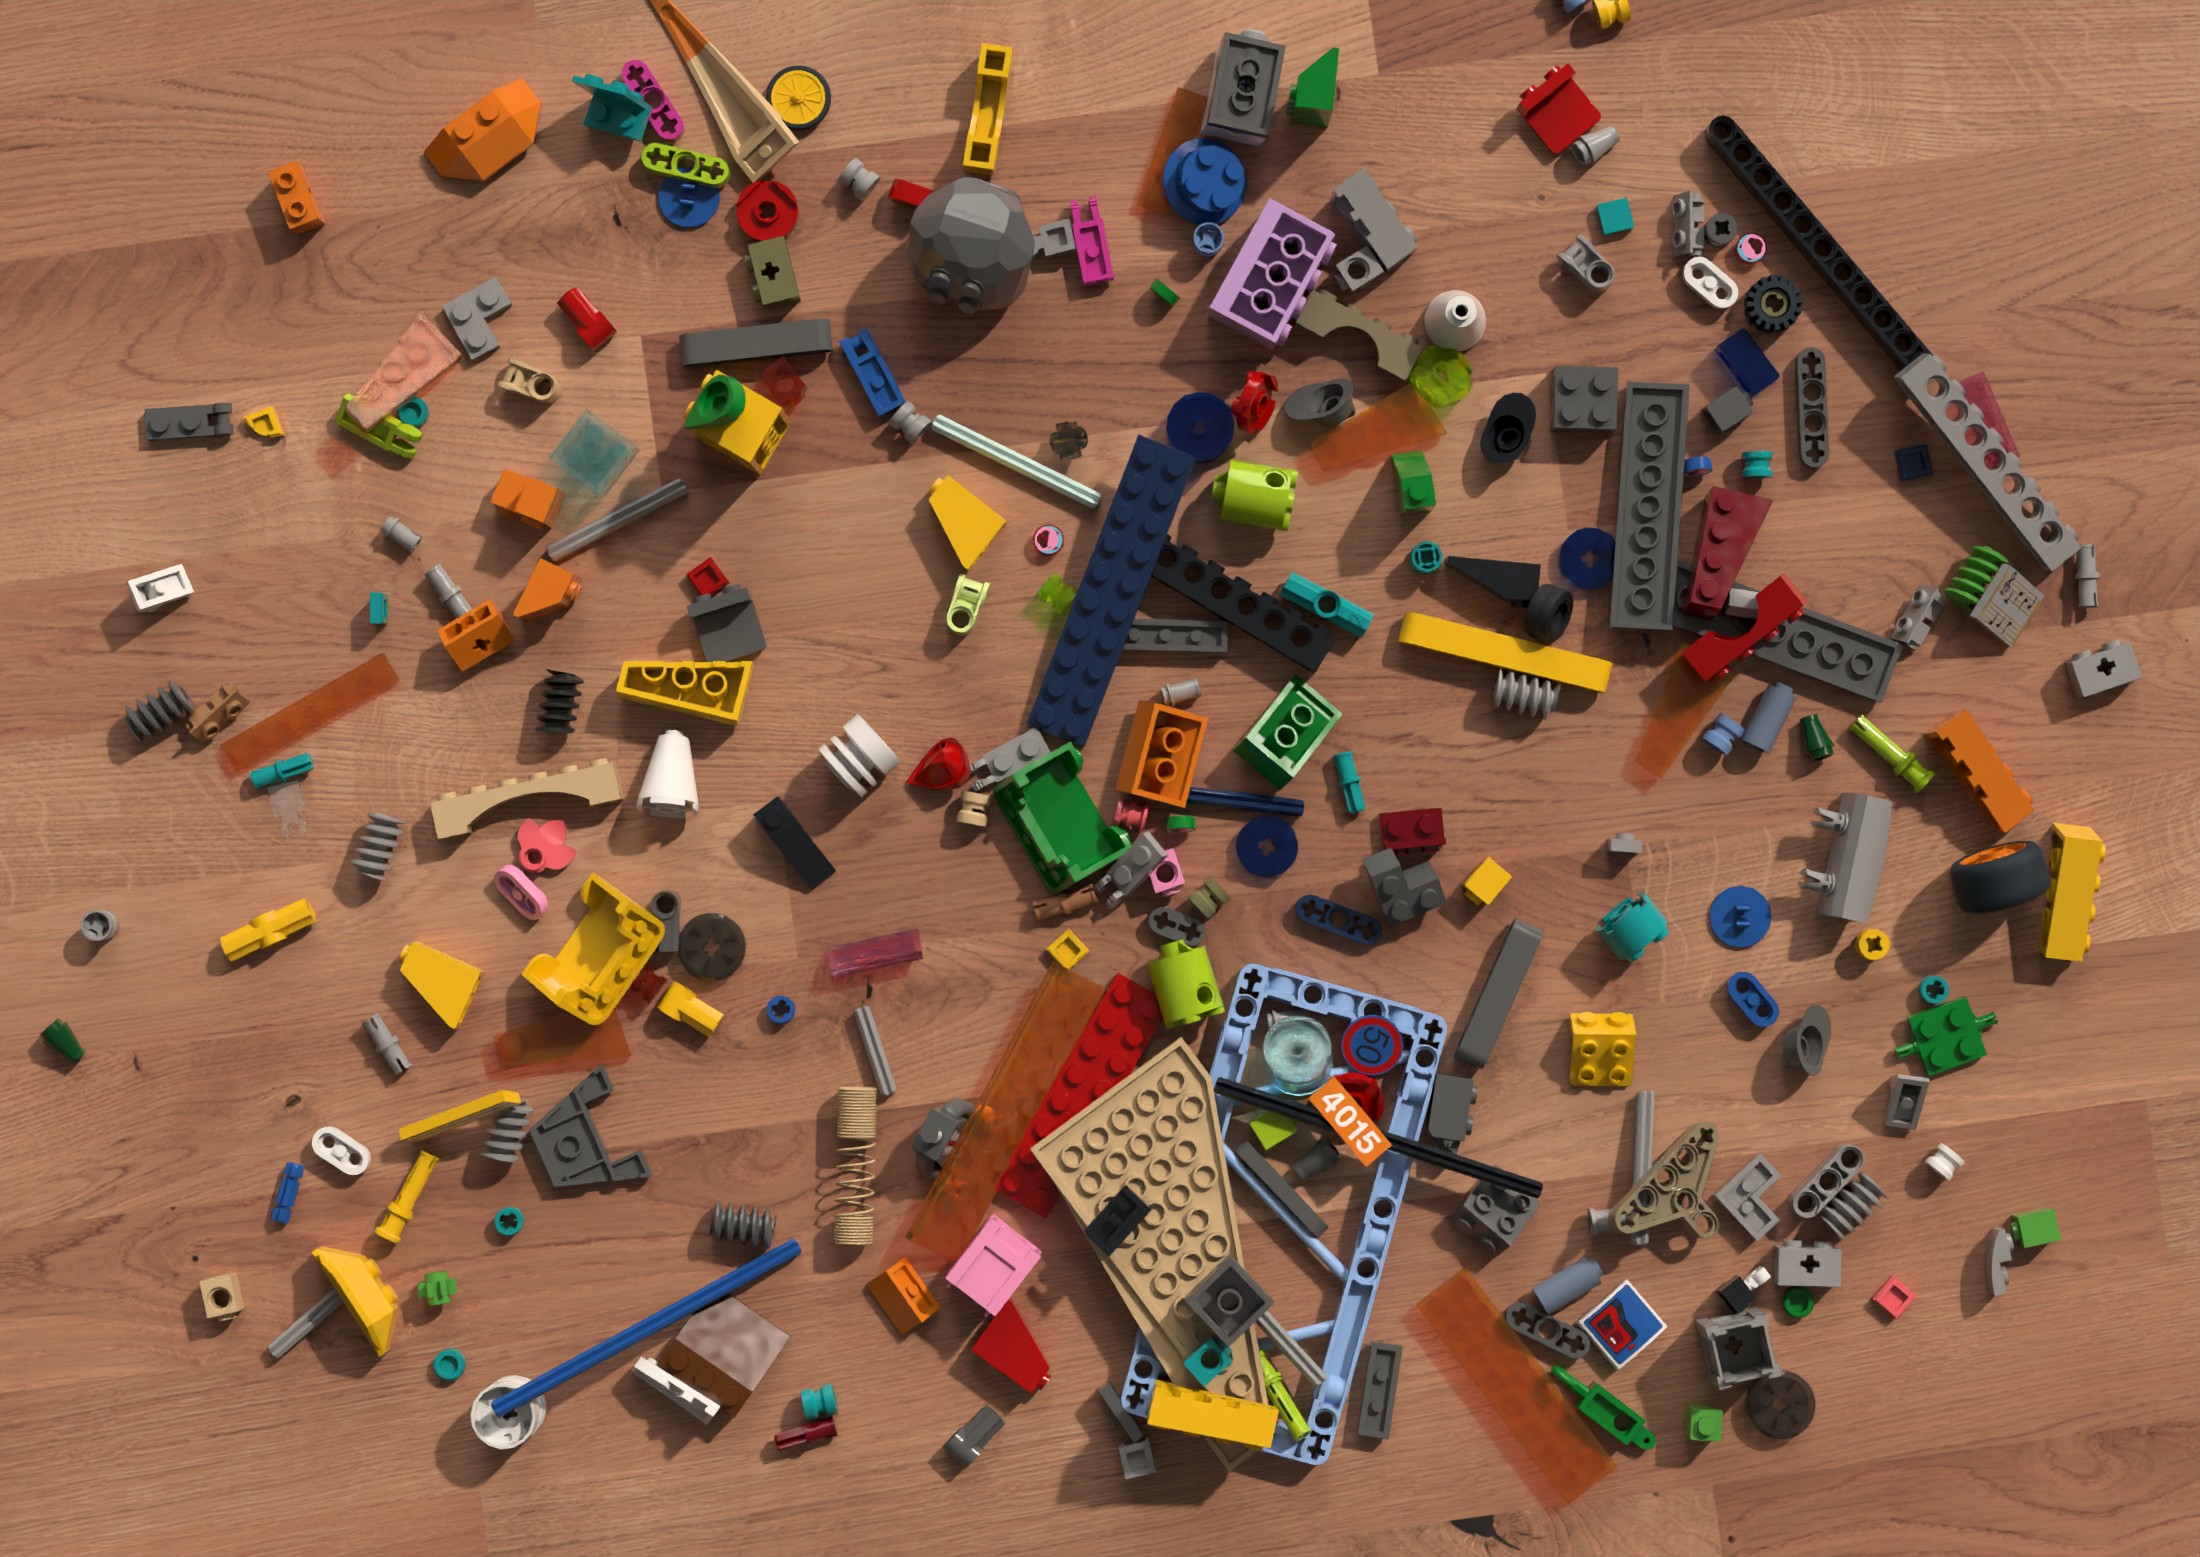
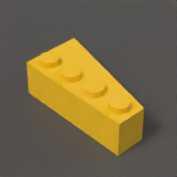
M624 661L616 693L618 698L739 727L754 665L753 661Z
M2053 823L2052 834L2058 835L2057 847L2050 849L2049 854L2051 871L2054 872L2053 878H2050V887L2045 892L2046 900L2050 902V908L2045 907L2043 910L2039 950L2045 958L2083 962L2084 953H2088L2090 948V935L2087 932L2089 923H2093L2096 908L2092 903L2094 893H2098L2100 889L2101 877L2097 873L2099 862L2103 863L2105 859L2106 846L2102 844L2103 841L2090 827Z
M1155 1379L1147 1412V1424L1163 1430L1183 1431L1182 1433L1194 1437H1201V1435L1214 1437V1441L1225 1444H1232V1441L1245 1443V1448L1263 1451V1447L1271 1448L1279 1410L1275 1406Z

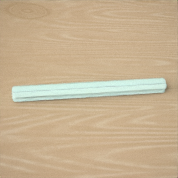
M937 415L932 423L931 428L933 431L1092 509H1095L1101 500L1100 493L942 415Z

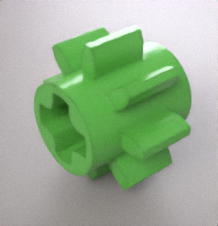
M447 1271L424 1274L425 1282L417 1284L419 1298H427L428 1305L450 1303V1294L457 1293L456 1278L448 1279Z

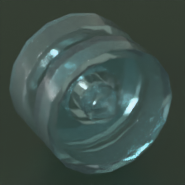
M1304 1016L1286 1017L1275 1023L1265 1035L1263 1053L1267 1076L1277 1089L1285 1094L1295 1096L1308 1095L1316 1092L1330 1079L1334 1066L1330 1036L1322 1024Z

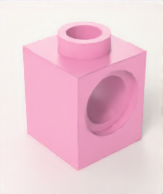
M1174 848L1165 850L1168 856L1160 864H1167L1173 868V879L1168 883L1159 881L1156 876L1157 868L1149 875L1155 893L1162 892L1163 897L1180 892L1179 885L1185 883Z

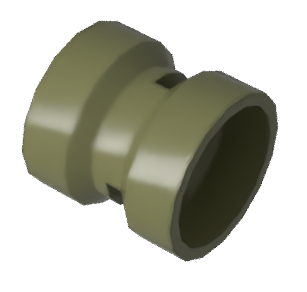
M1211 876L1204 882V886L1199 891H1194L1188 896L1207 919L1215 914V909L1219 905H1225L1231 899Z

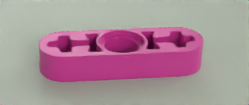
M640 60L627 62L622 69L621 75L624 83L630 86L629 90L634 92L641 90L635 79L629 81V78L632 76L630 71L636 68L637 71L644 70L641 77L647 87L639 93L644 96L643 101L650 93H658L662 98L661 105L656 109H652L649 121L658 135L668 142L680 139L684 133V123L647 65ZM667 107L670 108V111L664 112ZM664 112L670 122H678L674 126L676 131L673 134L669 131L662 132L665 124L658 115Z

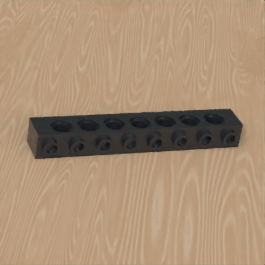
M1167 534L1161 552L1169 551L1173 553L1175 563L1171 567H1163L1157 560L1151 577L1221 619L1228 621L1231 625L1313 674L1316 673L1335 641L1330 638L1331 631L1317 623L1314 627L1303 622L1305 618L1303 614L1290 607L1287 611L1277 606L1278 600L1266 592L1258 595L1250 590L1252 584L1239 576H1236L1234 580L1223 574L1225 571L1224 567L1212 560H1209L1206 564L1196 558L1199 554L1197 551L1185 544H1182L1181 548L1170 542L1172 537ZM1189 567L1198 568L1202 573L1201 580L1197 583H1189L1184 577L1185 570ZM1215 583L1225 584L1229 591L1228 596L1224 599L1214 598L1211 594V587ZM1245 598L1252 600L1255 604V611L1251 615L1241 614L1237 607L1240 600ZM1271 614L1277 615L1282 622L1281 628L1277 631L1268 630L1264 625L1266 616ZM1301 630L1307 634L1308 643L1306 646L1296 647L1292 643L1291 634L1294 631Z

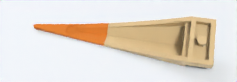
M650 0L696 80L733 158L753 183L760 181L800 142L782 121L783 117L670 0Z

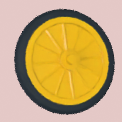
M796 65L784 68L772 78L767 88L766 100L783 117L782 121L789 129L806 130L819 124L827 115L831 104V91L827 81L818 71L807 66Z

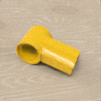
M676 981L672 982L657 1006L659 1010L679 1022L684 1021L708 1037L715 1031L724 1015L698 999L694 992Z

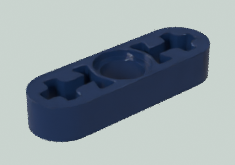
M1304 895L1296 903L1295 911L1302 921L1357 942L1373 944L1382 935V926L1377 919L1318 896ZM1310 899L1314 900V906L1321 910H1324V904L1329 905L1330 908L1324 917V924L1318 922L1321 918L1320 915L1311 913L1309 918L1304 916L1305 910L1301 909L1302 903L1308 904ZM1336 910L1345 912L1348 918L1347 924L1340 929L1334 928L1330 923V916ZM1353 915L1359 917L1356 922L1358 924L1367 925L1368 921L1372 922V928L1376 930L1375 936L1369 935L1367 939L1362 938L1363 932L1357 929L1353 930V935L1348 934L1347 931L1353 923Z

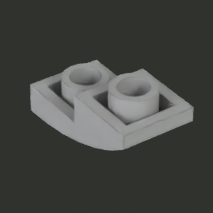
M2000 1227L1992 1228L1985 1257L1987 1290L1989 1294L1994 1296L2007 1293L2005 1285L2009 1284V1278L2006 1268L2004 1266L2001 1267L2000 1263L2012 1260L2010 1252L2014 1251V1244L2010 1233H2006L2005 1229Z

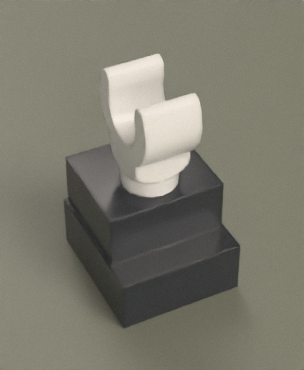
M1759 1266L1744 1281L1740 1276L1735 1275L1715 1290L1730 1310L1739 1314L1748 1307L1747 1304L1756 1298L1751 1290L1766 1282L1771 1276L1764 1267Z

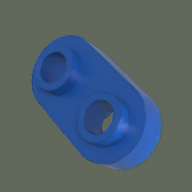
M1736 972L1729 977L1726 984L1727 993L1749 1021L1760 1027L1772 1025L1779 1016V1007L1756 977L1748 972ZM1740 981H1744L1747 985V989L1743 993H1739L1736 988ZM1760 1005H1764L1767 1009V1013L1763 1017L1758 1016L1756 1012Z

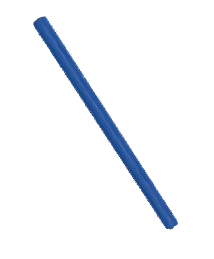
M795 1239L785 1242L492 1401L491 1407L495 1415L502 1417L800 1255L801 1248Z

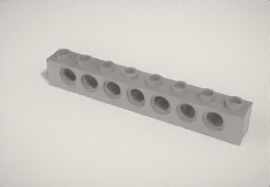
M1921 354L1893 378L2042 569L2047 571L2055 570L2081 549L2076 542L2079 538L2078 535L2068 524L2064 526L2057 516L2060 513L2055 505L2049 500L2044 501L2038 493L2041 490L2038 483L2031 476L2026 477L2020 470L2022 463L2012 452L2007 453L2002 447L2003 439L1999 433L1992 427L1988 429L1982 421L1984 418L1982 411L1974 403L1970 405L1963 396L1966 392L1961 384L1955 379L1950 380L1944 371L1947 368L1943 361L1937 355ZM1935 379L1939 384V391L1932 397L1927 392V385L1929 381ZM1953 403L1958 409V414L1954 420L1950 421L1946 416V409ZM1973 428L1976 431L1977 438L1973 444L1969 445L1965 440V433L1968 429ZM1992 452L1996 461L1992 468L1987 469L1984 465V457L1987 453ZM2010 476L2014 480V488L2011 492L2006 493L2003 489V481ZM2029 500L2033 505V511L2030 516L2025 517L2021 509L2022 505ZM2048 524L2052 534L2047 541H2043L2040 532Z

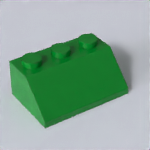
M1333 47L1298 75L1297 84H1291L1286 114L1292 115L1291 124L1328 128L1333 112L1339 48Z

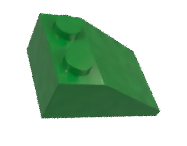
M1295 674L1233 749V752L1281 790L1295 777L1343 713Z

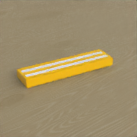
M500 1090L402 1127L399 1130L401 1141L421 1142L521 1104L519 1093Z

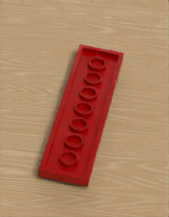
M1116 974L992 1188L1045 1219L1047 1218L1060 1196V1192L1030 1148L1131 1074L1163 1019L1156 994L1124 975Z

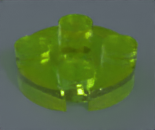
M1439 345L1426 348L1418 356L1409 374V379L1421 397L1431 403L1433 407L1443 409L1446 406L1458 404L1470 392L1472 388L1470 377L1472 369L1468 360L1458 350L1450 347L1446 349L1437 348ZM1436 371L1439 373L1444 371L1447 374L1445 378L1447 382L1440 380Z

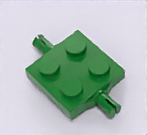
M1961 996L1907 1016L1906 1019L1911 1031V1042L1895 1047L1894 1051L1897 1053L1896 1057L1898 1060L1916 1054L1922 1062L1926 1075L1931 1076L1986 1056L1987 1053L1981 1039V1029L1998 1024V1019H1996L1994 1011L1977 1018L1972 1013L1967 997Z

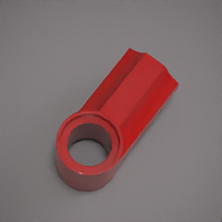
M577 286L566 292L557 302L559 307L578 328L576 331L593 351L617 333L616 329L602 312L594 308L590 300Z

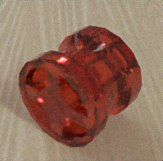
M647 965L629 989L642 994L644 1001L650 1004L665 986L668 979L664 976L656 975L654 968Z

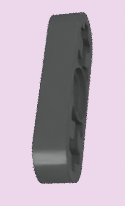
M1514 1302L1507 1307L1505 1320L1512 1329L1571 1358H1582L1589 1352L1590 1340L1583 1331L1553 1316L1547 1315L1524 1302ZM1521 1308H1524V1314L1534 1320L1535 1314L1540 1315L1533 1324L1532 1332L1527 1331L1531 1325L1524 1321H1520L1518 1325L1514 1324L1515 1318L1511 1315L1513 1311L1519 1312ZM1545 1321L1553 1322L1556 1326L1555 1335L1549 1339H1544L1539 1334V1326ZM1563 1328L1568 1329L1564 1335L1571 1339H1575L1577 1335L1581 1336L1582 1349L1576 1348L1574 1352H1571V1346L1561 1340L1560 1346L1555 1345L1562 1336Z

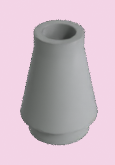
M1609 126L1605 129L1577 137L1576 142L1572 143L1571 148L1575 158L1581 165L1593 164L1613 145L1618 143L1620 139L1615 128Z

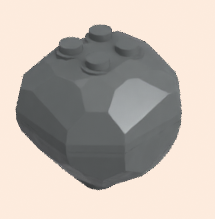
M964 177L931 193L917 207L911 219L906 257L915 279L922 287L927 289L928 298L932 302L944 304L949 300L958 303V308L962 312L973 314L976 310L1003 309L1013 304L1019 298L1028 282L1035 240L1020 203V197L1014 191L977 178Z

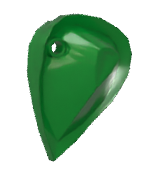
M725 375L713 377L702 389L683 427L686 429L719 427L735 421L745 409V391L741 383L734 377Z

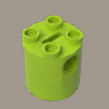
M1231 459L1229 469L1219 476L1215 475L1211 500H1214L1221 509L1220 520L1287 532L1290 514L1285 512H1292L1295 496L1294 490L1289 488L1295 489L1298 471Z
M1184 939L1160 946L1161 953L1158 960L1146 963L1166 1029L1201 1020L1203 1017L1225 1012L1205 945L1192 949L1185 944Z

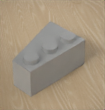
M1364 168L1333 190L1330 201L1363 245H1368L1385 273L1416 251L1417 245L1415 242L1418 241L1417 237L1408 226L1404 227L1398 219V212L1389 201L1385 200L1380 193L1379 187Z

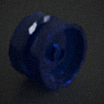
M1195 392L1185 395L1173 405L1167 418L1166 437L1169 446L1196 456L1195 464L1203 465L1216 461L1226 453L1233 439L1235 422L1230 408L1222 399L1211 393ZM1197 422H1202V426L1206 428L1203 433L1195 431L1194 428Z

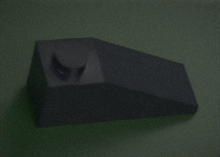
M1447 556L1445 558L1446 566L1501 600L1511 601V607L1528 608L1531 598L1539 588L1541 564Z
M777 796L753 814L811 889L836 872L835 868L780 796Z

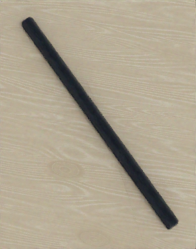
M1222 1077L1216 1080L1214 1086L1216 1094L1337 1133L1316 1108ZM1380 1130L1392 1144L1387 1150L1533 1198H1539L1541 1195L1543 1184L1539 1181Z

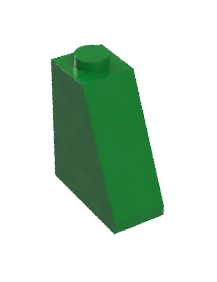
M1423 451L1391 454L1400 516L1431 512L1436 506L1432 473Z

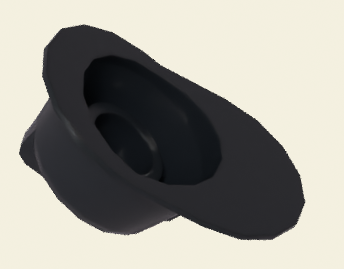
M1513 392L1504 395L1496 402L1480 440L1481 452L1487 460L1492 463L1504 464L1521 458L1529 450L1531 433L1536 420L1535 405L1529 397L1522 393Z

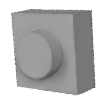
M1616 833V839L1611 838L1607 840V851L1642 853V841L1634 840L1635 834Z

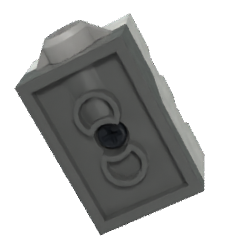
M1245 29L1237 35L1225 32L1217 45L1214 70L1200 134L1258 147L1264 143L1270 132L1285 45L1271 43L1264 32L1255 29Z

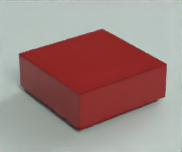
M712 557L686 574L700 595L710 594L712 596L730 583Z

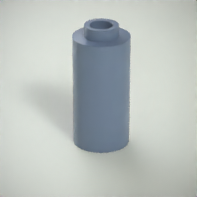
M1776 682L1775 686H1767L1741 739L1743 743L1761 752L1770 753L1796 700V697L1792 695V688L1780 682Z
M1585 1256L1534 1286L1532 1290L1547 1315L1601 1284L1599 1277L1604 1274L1595 1259L1589 1261Z

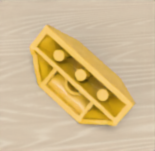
M323 1246L312 1251V1255L360 1326L377 1355L380 1357L390 1351L399 1309L396 1304L398 1297L390 1285L385 1286L379 1278L381 1271L372 1258L368 1260L365 1255Z

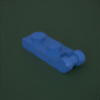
M867 327L859 330V334L851 339L846 337L839 342L880 418L906 403V400ZM866 345L869 352L858 357L854 350Z

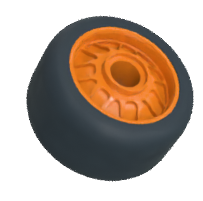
M2015 841L1985 848L1964 856L1954 862L1950 868V879L1960 908L1969 914L1990 913L2015 907L2041 896L2050 887V875L2043 852L2039 845L2033 841Z

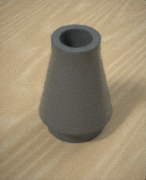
M1326 1138L1323 1141L1318 1140L1302 1159L1293 1166L1301 1179L1306 1180L1315 1174L1337 1166L1336 1162L1341 1159V1155L1331 1140Z

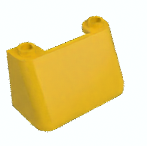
M592 872L583 884L580 892L582 902L590 907V910L556 958L548 954H539L528 963L521 975L557 1006L588 1024L598 1025L609 1017L665 935V926L646 909Z

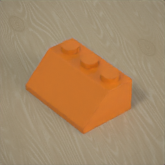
M1139 700L1115 790L1185 808L1209 718L1162 704Z

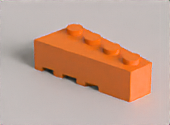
M1967 709L1953 712L1924 734L1998 834L2006 833L2034 812L2030 805L2033 803L2032 798L2023 788L2018 787L2013 779L2012 771L2005 763H2002L1994 747L1986 739Z

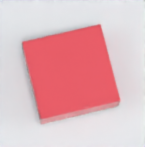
M1891 1275L1871 1299L1897 1320L1917 1296Z

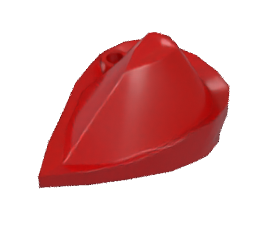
M951 737L940 740L928 751L906 783L935 790L960 788L967 782L970 776L969 758L963 745L959 740Z

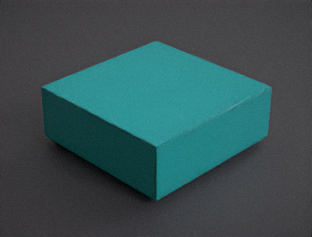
M1627 197L1596 205L1603 236L1634 228Z
M370 592V624L373 625L388 624V596L382 592Z

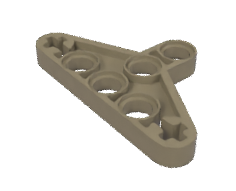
M1709 1122L1696 1123L1690 1126L1610 1211L1608 1215L1610 1229L1617 1234H1629L1677 1219L1693 1238L1704 1239L1714 1236L1718 1231V1219L1702 1200L1701 1196L1719 1140L1717 1128ZM1699 1131H1705V1142H1699L1695 1146L1691 1144L1701 1138L1702 1135ZM1682 1148L1689 1154V1162L1685 1166L1679 1163L1677 1157L1679 1150ZM1662 1169L1668 1172L1670 1178L1668 1185L1665 1187L1658 1181V1173ZM1642 1190L1646 1191L1650 1197V1202L1645 1208L1638 1202V1194ZM1680 1193L1686 1194L1689 1199V1205L1685 1210H1682L1677 1203ZM1632 1210L1637 1212L1630 1214L1626 1218L1627 1225L1621 1226L1622 1214H1629ZM1700 1216L1705 1217L1708 1221V1229L1705 1233H1701L1697 1228L1696 1223Z

